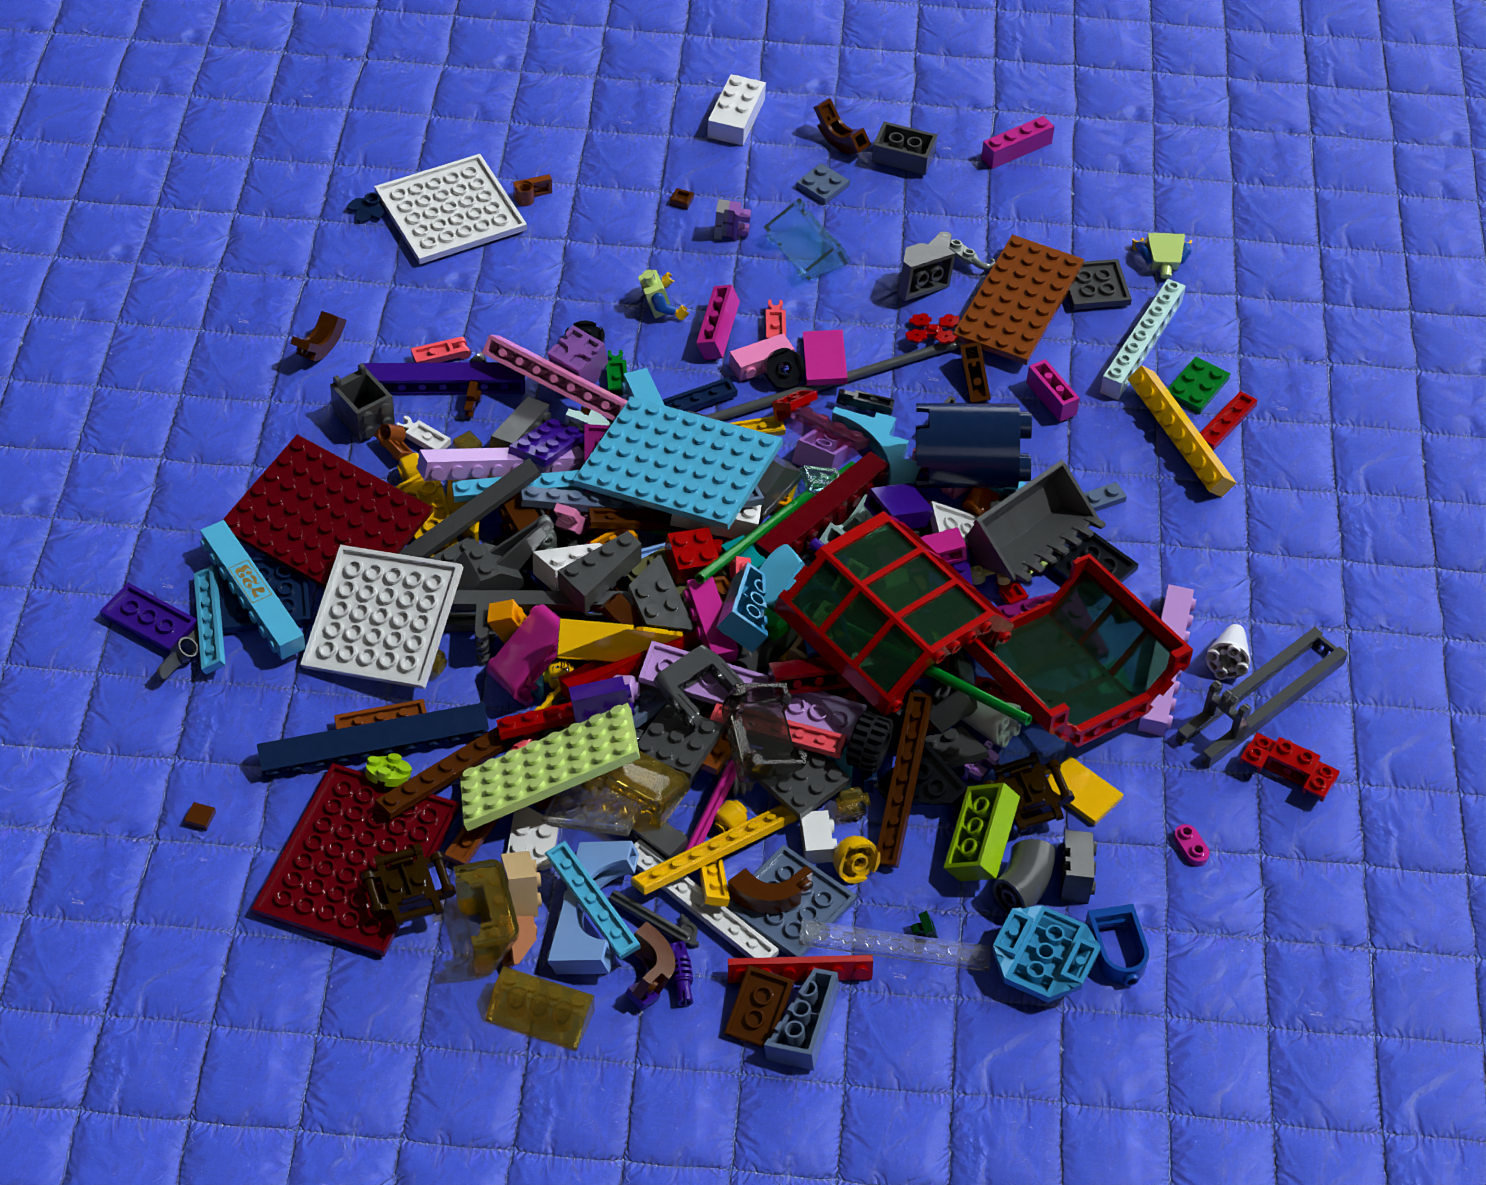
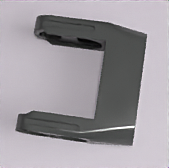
M700 645L659 672L654 678V683L665 701L692 730L701 726L703 721L699 714V709L682 691L711 674L731 697L741 699L748 694L747 686L719 655L704 645Z

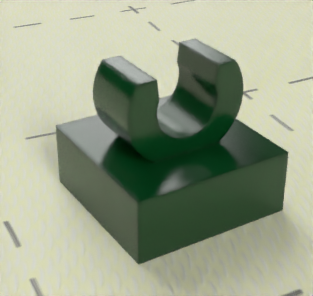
M928 911L918 914L921 923H915L910 926L916 940L919 941L927 937L930 944L940 941Z

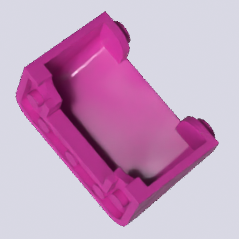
M544 604L536 605L531 609L529 616L496 656L487 663V673L514 699L526 707H529L535 700L531 695L532 689L536 690L538 687L534 683L557 656L560 617Z

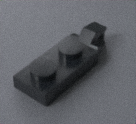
M839 389L836 403L843 406H854L860 410H871L891 415L895 400L859 390L851 392Z

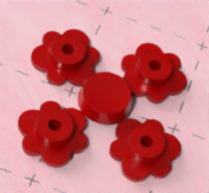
M914 314L909 319V323L914 324L916 327H925V329H913L905 333L907 341L913 343H920L930 337L938 340L940 344H950L958 338V335H953L951 330L942 331V327L954 328L958 326L961 320L959 316L946 314L944 317L939 318V325L930 324L932 318L928 317V314Z

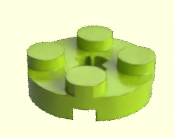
M391 753L388 756L378 757L369 756L367 759L365 776L375 784L379 780L385 782L384 786L398 787L411 778L412 767L402 760V756L399 754Z

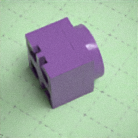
M573 325L565 333L566 336L564 338L561 337L559 343L555 344L547 352L549 361L594 384L600 378L601 370L608 364L605 343Z

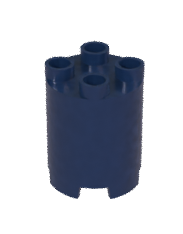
M916 403V412L929 413L928 424L916 426V466L928 467V478L915 479V488L1018 489L1019 482L1031 481V456H1029V453H1020V439H1031L1032 413L1020 411L1019 404Z

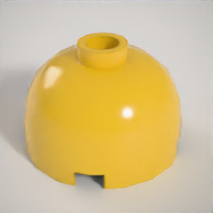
M853 835L846 837L838 843L833 852V866L838 875L847 883L856 884L868 879L866 875L871 871L874 873L880 864L879 850L870 840L863 836Z

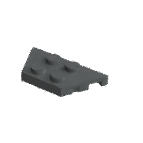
M658 555L630 583L627 590L644 627L662 628L669 631L680 629L686 630V633H692L695 629L662 556Z
M963 726L946 730L943 733L939 732L929 735L925 738V741L951 769L990 757L987 749Z

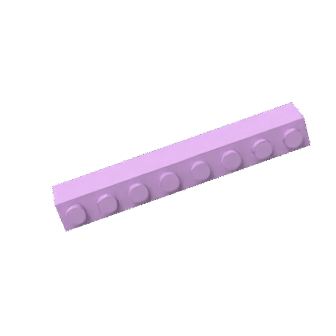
M576 446L545 468L534 465L540 473L580 471L584 465V452L579 446ZM509 448L419 450L417 470L424 481L494 478L505 476L525 460L509 454Z
M1168 584L1161 620L1188 643L1190 632L1186 631V628H1191L1193 615H1189L1190 611L1194 612L1196 599H1193L1194 590ZM1157 641L1146 691L1167 668L1170 655ZM1181 670L1172 679L1174 684L1163 696L1159 694L1151 703L1153 708L1150 712L1140 717L1137 731L1164 737L1166 728L1171 729L1173 716L1169 715L1170 711L1174 712L1177 699L1173 698V694H1178L1180 682L1176 681V678H1181Z

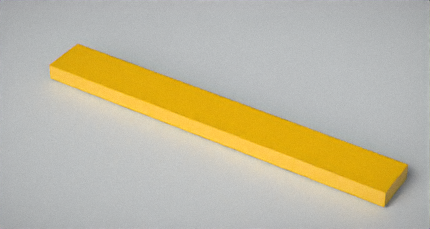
M781 804L742 823L735 829L725 831L633 876L631 884L642 894L646 895L798 819Z

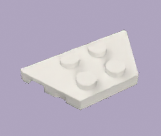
M527 806L515 811L507 853L529 851L531 859L536 860L537 871L553 868L546 858L545 852L557 845L559 824Z

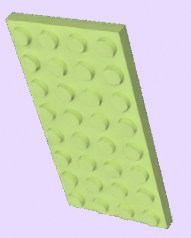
M629 704L614 706L611 710L602 714H595L584 722L574 723L562 731L553 732L543 739L531 741L524 747L510 750L505 755L489 759L484 764L466 769L460 777L463 822L467 831L640 759L632 710Z

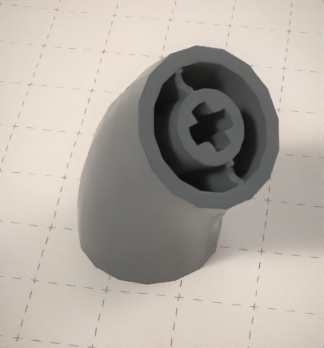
M1027 839L1019 841L1011 847L1009 863L1002 875L994 881L992 887L997 903L1008 915L1012 908L1023 909L1035 906L1042 897L1050 881L1055 861V848L1052 844L1039 839Z

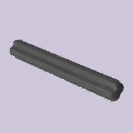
M616 890L611 893L609 901L642 921H647L653 927L676 941H684L685 945L688 943L691 937L689 932Z

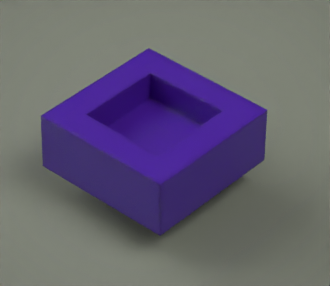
M638 981L628 987L626 995L640 1010H643L658 1001L661 994L658 995L654 991L651 995L645 994L639 1000L632 994L640 982Z

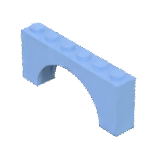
M632 841L580 842L578 850L575 852L579 861L600 889L618 877L635 874L639 853ZM567 887V891L563 895L562 909L558 913L557 928L553 932L551 950L547 954L548 964L552 967L555 974H609L614 952L606 939H597L585 933L584 917L586 912Z

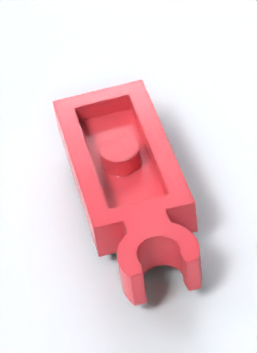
M768 300V309L765 312L766 339L783 333L786 336V310H782V300H779L778 305H773L772 300Z

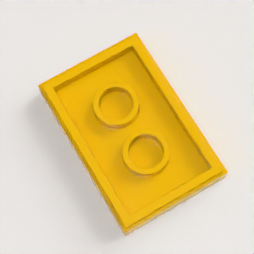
M1069 756L1061 764L1060 771L1068 789L1073 792L1075 797L1071 803L1065 805L1095 826L1123 799V793L1073 757ZM1050 774L1047 777L1054 796H1058L1061 793L1053 775Z

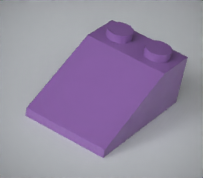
M820 425L798 439L792 462L801 469L816 472L820 477H830L838 471L856 446L858 440Z

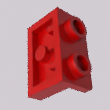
M798 390L772 402L775 421L780 422L804 411L806 406L811 405L810 402L818 399L817 391Z

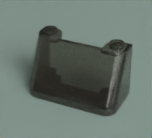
M736 683L723 702L722 716L737 778L741 783L755 782L800 771L807 764L806 753L801 747L794 748L785 711L791 704L792 696L788 692L786 683Z

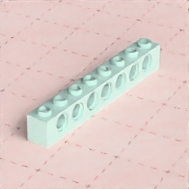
M1170 279L1166 280L1103 375L1100 393L1119 400L1130 383L1127 379L1142 365L1182 304L1185 285Z

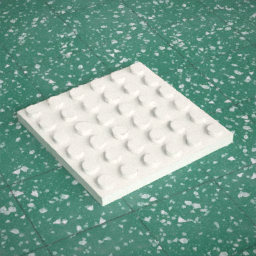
M481 154L374 186L375 193L379 194L382 205L419 264L527 230L526 222Z
M340 545L300 665L311 670L426 689L464 567L459 563Z

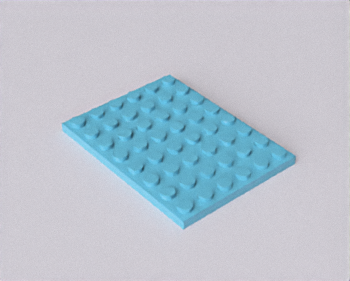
M630 397L575 476L573 482L576 487L729 530L783 445V438Z

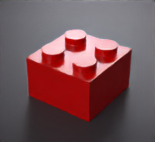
M709 527L667 534L664 549L675 584L695 579L697 573L719 557ZM718 572L715 573V574L713 575V577H717V576H718Z

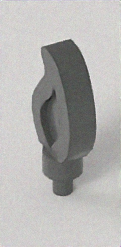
M681 914V928L691 934L687 945L691 948H698L699 942L696 941L698 935L697 926L690 922L684 914Z

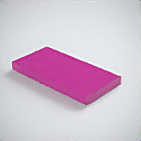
M843 330L804 331L803 344L807 386L848 384Z

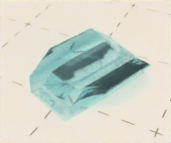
M805 465L800 467L805 487L809 493L817 494L840 476L835 468Z

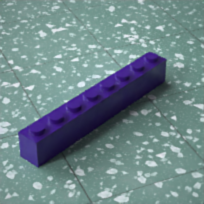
M499 362L363 363L391 395L467 394L470 381L478 382V390H481L482 394H525V375Z

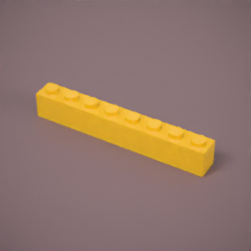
M1141 365L1127 380L1207 490L1223 497L1236 484V481L1157 374Z

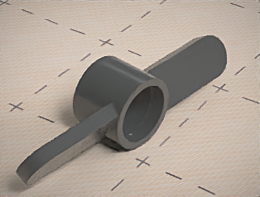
M198 627L188 637H182L170 648V655L157 668L159 679H166L180 664H186L197 655L199 645ZM181 647L186 650L187 654L183 652Z

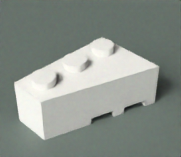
M592 543L533 551V574L551 590L560 591L558 589V570L597 549L602 544Z

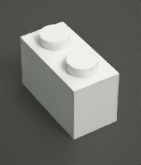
M828 810L812 811L803 817L799 823L804 859L810 863L833 862V852L837 846V839H832L834 820L829 819Z

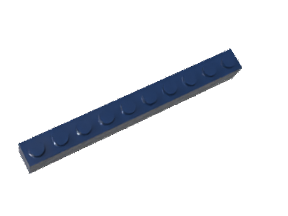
M483 702L257 744L261 772L267 773V776L281 774L280 770L290 769V772L303 770V766L310 764L313 765V768L327 765L326 761L335 760L336 763L348 762L349 757L358 756V759H365L372 756V753L381 752V755L395 753L394 749L402 747L404 751L417 749L418 744L426 743L427 747L440 744V740L448 739L449 742H457L462 740V736L471 735V738H478L484 735V732H488L489 725Z

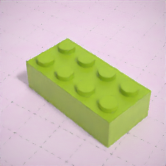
M1005 783L968 786L944 864V869L959 881L997 879L1020 796Z

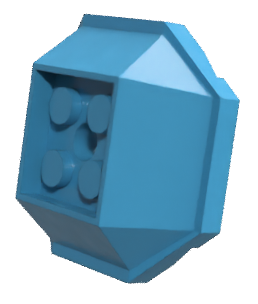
M1040 905L1023 909L1012 908L993 944L992 951L1003 983L1049 1003L1082 988L1100 952L1101 946L1095 940L1087 924Z

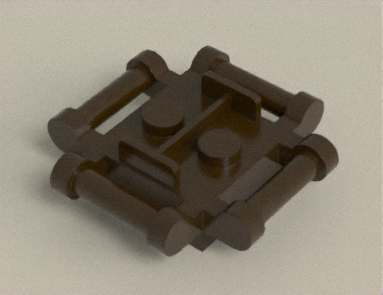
M1036 751L1029 753L1027 757L1002 765L999 763L992 765L997 780H987L981 784L1005 783L1020 796L1013 820L1014 826L1016 825L1019 833L1026 831V828L1054 819L1056 821L1064 819L1060 806L1071 803L1075 799L1073 792L1068 789L1060 771L1061 765L1059 761L1053 759L1041 766ZM1009 772V776L1004 777L1003 774ZM1046 775H1053L1061 793L1060 795L1054 796Z
M420 843L413 845V848L391 854L375 855L374 861L377 871H366L360 875L361 882L366 886L370 898L372 916L380 918L391 915L396 927L403 925V922L424 916L443 914L440 901L451 898L456 894L455 887L450 883L444 865L445 858L443 853L435 852L430 857L425 858ZM390 864V868L385 869L384 865ZM429 868H436L442 886L441 889H435ZM375 883H381L387 904L381 903Z

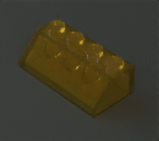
M503 966L493 988L486 1021L577 1051L595 1012V996Z

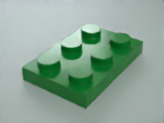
M1195 356L1170 385L1168 391L1177 403L1201 414L1230 379L1231 373Z

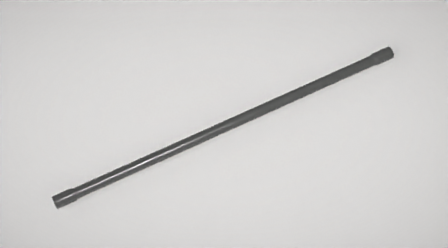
M955 340L950 344H935L848 371L847 379L850 382L940 353L960 349V345L965 343ZM805 384L708 414V416L723 421L772 406V402L798 390L820 391L840 384L812 386Z

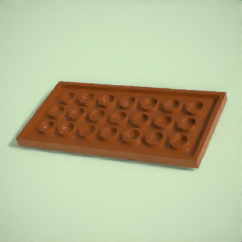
M1012 234L953 332V335H958V338L955 340L965 344L980 342L982 350L1027 365L1083 267L1085 259Z

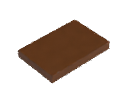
M748 965L724 1035L764 1048L767 1039L772 1037L775 1027L782 1020L795 981Z

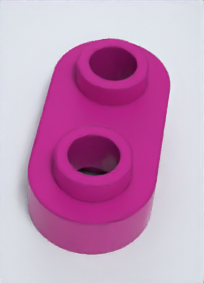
M1188 824L1178 826L1174 833V842L1186 861L1193 866L1205 865L1210 852L1197 830Z

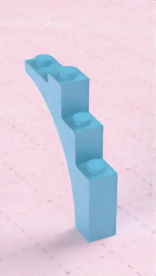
M834 408L831 426L858 438L875 455L889 464L888 486L912 483L915 487V479L920 478L921 466H916V462L905 459L909 440L893 436L896 423L895 417L876 412L873 418L846 409Z

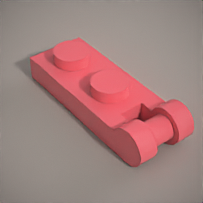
M464 337L411 348L414 363H439L456 358L467 359L471 356V352L466 347L467 342Z

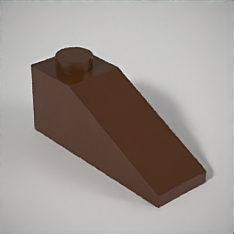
M980 342L960 345L961 360L970 402L977 403L991 400Z

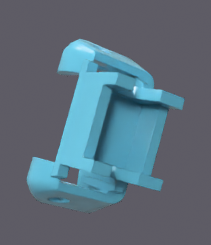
M783 544L776 548L759 569L766 575V594L764 595V600L767 602V607L775 612L774 608L779 594L784 589L787 591L796 582L794 577L805 565L788 544ZM812 578L800 594L812 584H822L819 580ZM812 602L809 603V604L804 608V610H803V613H804L809 619H810V616H809L808 614H806V612H807V610L809 609V607L811 606Z

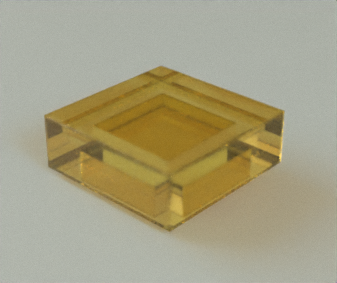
M470 430L453 439V445L457 449L482 448V442Z

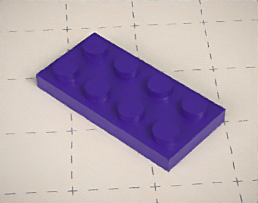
M549 419L509 445L508 453L524 460L530 458L534 464L545 468L584 441V432L575 426L565 425L557 419Z
M129 582L100 610L101 617L170 653V648L182 637H187L198 626L196 618Z

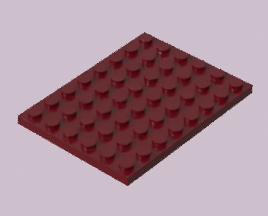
M297 434L223 520L239 541L326 589L340 545L399 554L434 511L432 506Z
M332 763L252 907L253 914L385 957L400 926H395L391 915L380 918L372 916L370 898L366 886L361 882L360 875L366 871H377L374 856L378 854L383 856L413 848V845L418 843L421 844L425 858L438 852L460 810V803L431 794L394 818L389 819L376 807V799L396 787L384 786L385 782L379 780L375 784L368 780L363 772ZM390 864L384 865L385 869L390 868ZM375 883L381 903L387 904L381 883Z

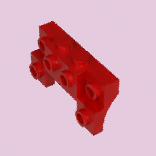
M1256 733L1252 742H1249L1239 761L1240 764L1245 762L1256 767L1259 773L1265 765V769L1303 786L1302 793L1305 794L1307 791L1320 797L1321 802L1324 801L1329 791L1333 788L1340 773V770L1320 762L1321 756L1313 751L1294 744L1290 740L1279 737L1275 741L1260 733Z

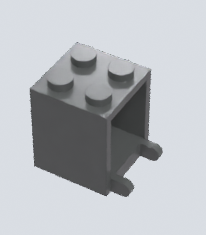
M363 363L358 364V371L342 379L338 375L333 377V383L330 384L333 413L359 442L373 437L376 430L384 423L395 425L392 395L369 372Z

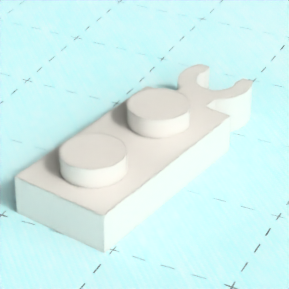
M404 416L405 424L396 423V425L404 427L407 439L426 450L446 449L451 445V438L419 420L413 423L410 417Z

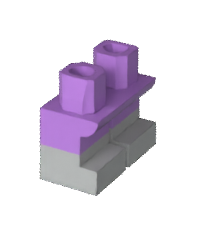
M718 199L714 239L721 240L722 236H729L734 241H737L738 236L748 237L750 224L740 222L750 223L751 210L742 209L741 202Z

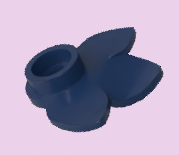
M374 192L366 194L364 198H356L347 205V209L356 211V220L358 222H367L372 217L381 218L385 213L379 194Z

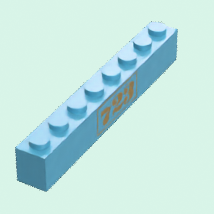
M222 520L201 529L202 539L199 542L203 551H208L212 564L219 567L222 579H227L231 592L239 596L238 599L242 608H247L253 624H258L261 636L263 638L267 637L272 652H277L283 660L306 649L304 634L226 522Z

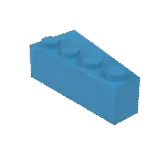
M747 562L732 578L716 628L753 653L768 637V631L765 630L767 617L764 616V610L767 608V602L764 600V595L766 594V575Z

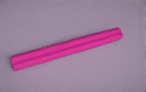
M734 760L728 762L684 852L704 842L715 820L716 812L723 804L740 770L738 762Z

